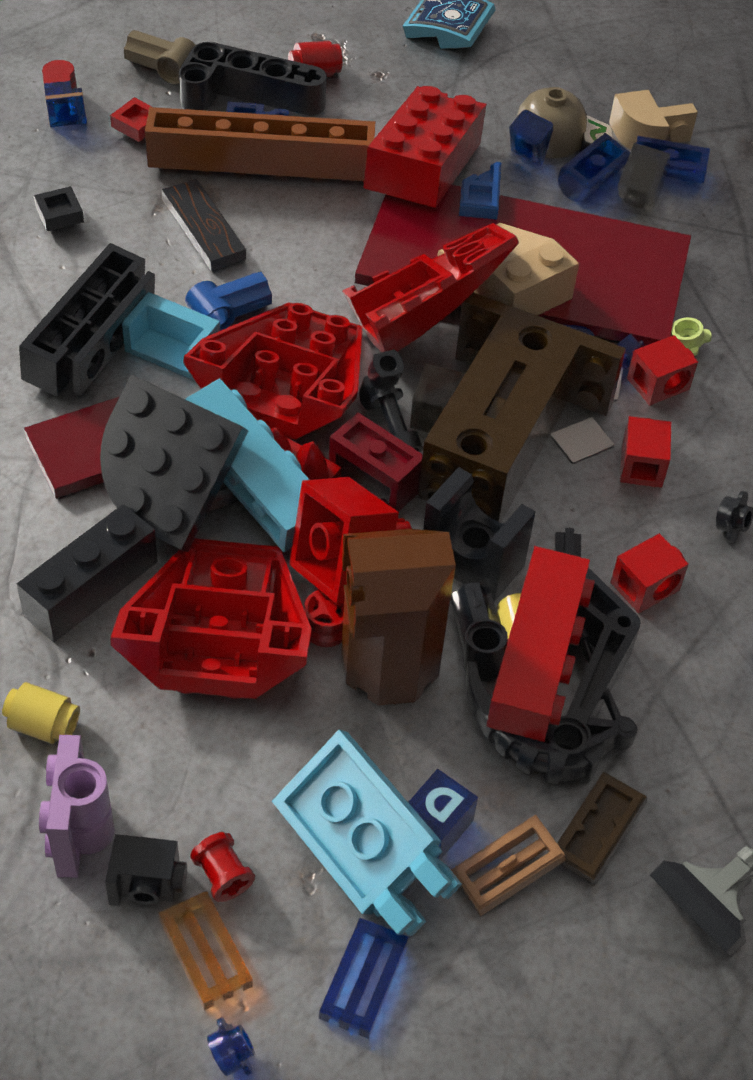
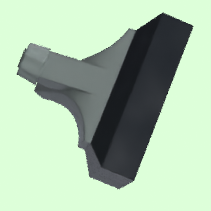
M745 846L736 853L737 857L724 868H703L690 864L687 861L680 864L664 860L650 876L732 957L746 943L743 923L746 920L741 911L740 896L746 885L753 879V849Z

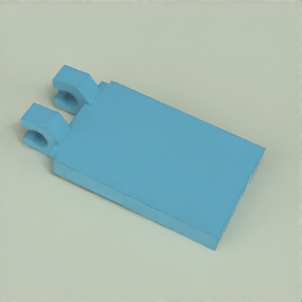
M339 729L272 800V803L362 914L372 915L374 912L377 917L382 916L397 935H402L406 932L408 936H413L426 922L414 904L402 895L416 879L423 884L433 897L438 898L441 895L444 899H449L462 885L450 868L437 858L443 852L438 846L442 841L346 731Z

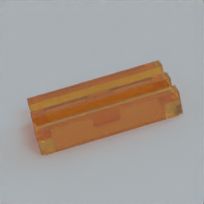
M207 891L159 912V920L204 1011L213 1007L214 1001L223 998L225 1001L234 996L233 992L241 988L245 991L253 987V979ZM201 908L235 976L229 979L226 978L192 911ZM182 917L216 984L208 988L175 922V919Z

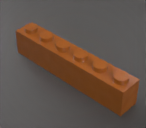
M149 107L145 128L147 165L150 168L198 170L203 172L214 171L364 181L367 149L375 138L376 121Z

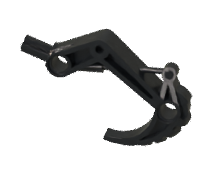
M570 527L565 528V532H556L554 551L581 557V534H575L574 528ZM589 567L586 578L595 580L588 608L578 606L576 616L584 617L585 622L579 646L575 645L578 648L581 647L588 665L567 715L561 716L559 726L549 723L544 742L486 727L492 696L481 682L478 672V661H468L466 669V689L470 707L487 740L490 743L496 744V751L503 758L516 760V768L528 775H531L534 771L543 773L546 782L559 785L560 781H573L583 776L590 779L595 774L601 757L612 749L627 750L634 743L638 730L637 725L631 718L621 716L611 690L632 654L641 624L640 618ZM604 703L612 720L596 718ZM557 744L568 745V746H570V747L573 748V749H572V750L563 749V748H561L560 746H558Z

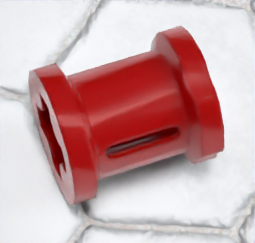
M218 832L206 837L190 853V859L193 864L202 867L212 884L211 895L217 902H226L236 898L245 892L255 881L253 870L250 867H244L234 851L233 837L230 833Z

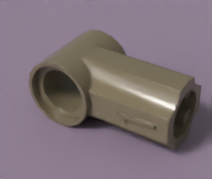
M133 29L127 36V42L124 47V59L157 70L159 76L164 81L177 85L179 84V70L196 44L184 37L176 38L174 42H170Z

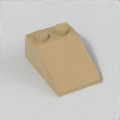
M503 223L497 224L516 235L519 244L474 292L534 315H539L572 299L579 263L552 238ZM443 249L438 251L437 256L444 254Z

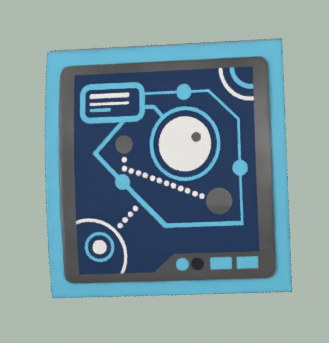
M421 0L404 23L403 29L406 38L437 37L440 49L471 47L496 9L494 3L487 0Z

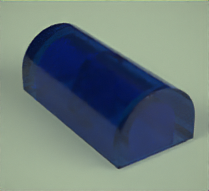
M604 133L561 167L558 174V185L562 193L575 202L585 200L627 165L631 152L607 133Z

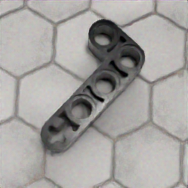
M201 42L192 48L179 70L180 104L184 109L206 111L212 106L218 94L303 115H317L323 112L326 106L327 75L324 70L316 66L215 42Z

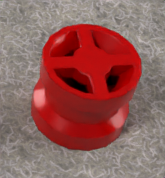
M320 590L314 591L307 597L304 604V610L312 628L310 641L320 647L339 645L342 643L344 603L336 604ZM323 618L325 621H331V623L319 621V619Z

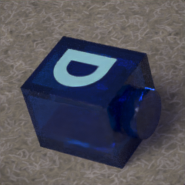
M437 768L408 803L442 841L438 846L443 852L437 857L441 860L474 821L478 796Z

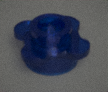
M223 1017L216 1019L219 1029L207 1035V1042L218 1067L225 1076H229L240 1069H243L247 1076L251 1075L253 1069L248 1058L254 1056L255 1051L245 1029L241 1024L235 1027L232 1024H227Z

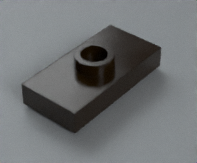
M603 771L557 842L566 858V861L561 865L595 885L646 805L647 796Z

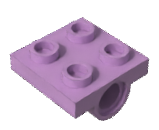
M59 735L57 755H48L46 785L52 786L50 801L41 802L39 832L46 833L45 856L53 857L57 877L78 878L81 854H94L106 848L113 839L115 828L105 771L98 763L85 759L81 735Z

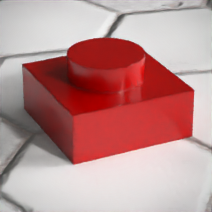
M135 97L110 115L111 127L140 142L145 138L149 107L152 106Z

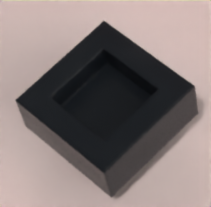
M71 186L34 195L35 207L46 231L84 223L83 210Z

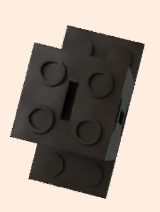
M473 292L462 303L455 355L456 360L470 365L424 440L418 498L428 501L460 467L473 476L474 483L471 491L477 506L490 518L502 522L566 404L569 402L586 410L607 416L613 404L626 348Z

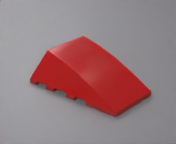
M492 223L443 245L444 254L431 259L426 254H422L411 259L409 265L392 274L386 270L373 276L374 283L359 291L353 285L342 290L361 326H363L369 340L379 351L385 352L394 349L398 352L424 335L462 304L491 276L515 249L519 241L516 235Z

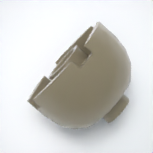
M559 87L542 88L530 93L519 106L514 136L517 143L529 153L534 154L535 149L547 152L546 158L568 157L578 152L582 146V141L585 139L584 132H586L587 113L580 99L571 92Z

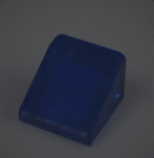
M523 110L509 126L511 151L537 165H542L553 133V123L529 110Z

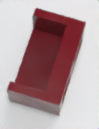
M359 412L330 436L329 460L342 468L348 462H351L390 488L389 504L398 512L418 494L423 454Z

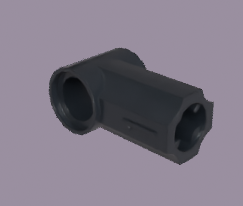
M479 582L463 584L458 591L451 594V605L464 651L463 668L466 671L468 661H478V672L481 681H490L496 679L499 675L508 642V633L499 622L490 588L481 586Z

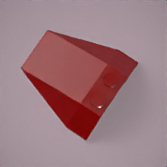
M195 538L188 553L179 549L120 609L110 637V645L160 690L177 691L184 694L220 695L233 699H256L306 666L312 628L280 547Z

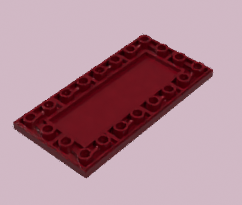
M451 185L436 208L385 194L355 272L354 283L369 286L374 283L372 277L386 270L392 274L409 265L411 259L422 254H426L433 259L437 257L438 251L443 249V245L489 224L494 223L497 225L503 223L554 239L579 263L572 299L537 316L592 336L601 337L604 340H615L644 347L671 335L691 235L499 195L497 220L459 216L461 186Z

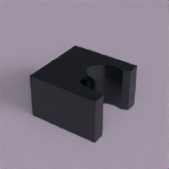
M458 467L426 502L423 530L449 532L456 564L454 579L462 584L479 582L481 586L490 588L493 601L495 602L525 567L536 511L521 504L505 523L490 518L477 506L472 497L471 487L474 483L472 474Z

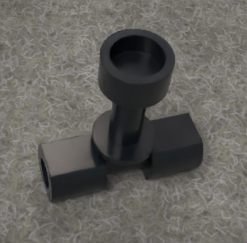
M394 349L374 354L368 367V376L364 377L359 388V400L366 410L381 407L390 433L418 452H421L423 446L418 432L407 430L397 402L404 395L401 388H395L394 386L397 385L403 373V360Z

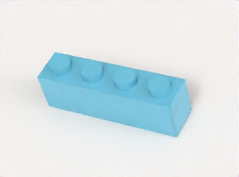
M219 378L185 400L249 430L223 482L280 549L285 552L293 544L302 480L309 479L302 472L301 465L295 455L288 450L284 451L274 440L269 426L263 420L257 421L249 412L241 394L234 389L230 390Z

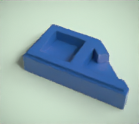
M501 162L491 164L490 170L480 175L473 174L462 180L459 216L497 220Z

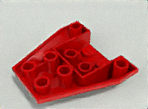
M288 302L202 338L184 355L183 364L201 389L220 378L230 390L234 389L241 394L246 402L247 409L257 421L263 420L270 429L279 428L286 437L296 440L342 417L357 398L363 326L351 323L346 317L340 315H327L314 311L310 306L303 303Z

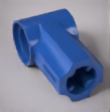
M260 271L217 286L212 281L199 282L189 289L185 297V303L189 309L219 320L221 331L230 327L235 321V317L272 304V292L269 288L268 280Z

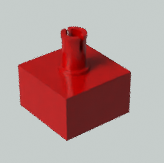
M350 477L302 480L289 565L336 604L344 603V585H347L346 571H343L342 566L343 534L412 529L409 521H405L404 518L398 519L399 512Z

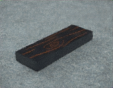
M197 178L162 189V200L210 271L246 260V248Z

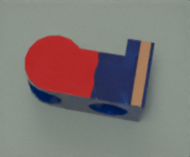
M54 60L46 63L43 66L42 74L50 128L86 124L87 119L82 88H77L73 64L66 60Z

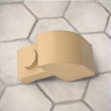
M649 90L619 93L614 96L609 124L617 139L630 150L645 155H663L666 144L691 141L698 111L693 103L659 108Z

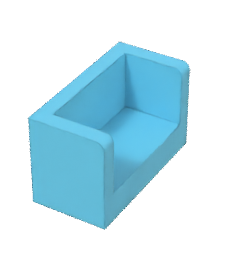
M148 292L122 323L125 352L194 380L183 364L184 355L202 338L219 332L220 321Z

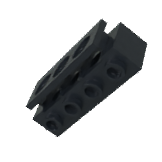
M109 243L19 345L21 380L58 397L71 379L73 380V393L81 396L123 346L122 323L148 292L155 293V274L147 271L145 274V259Z

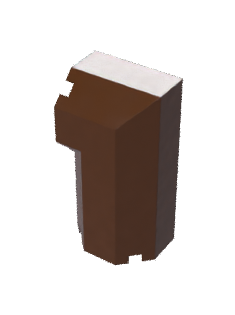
M420 529L343 534L342 566L343 571H346L347 585H344L345 600L341 654L345 682L355 691L357 687L365 691L367 699L377 706L414 703L422 696L424 688L431 681L432 684L440 673L456 566L449 532Z

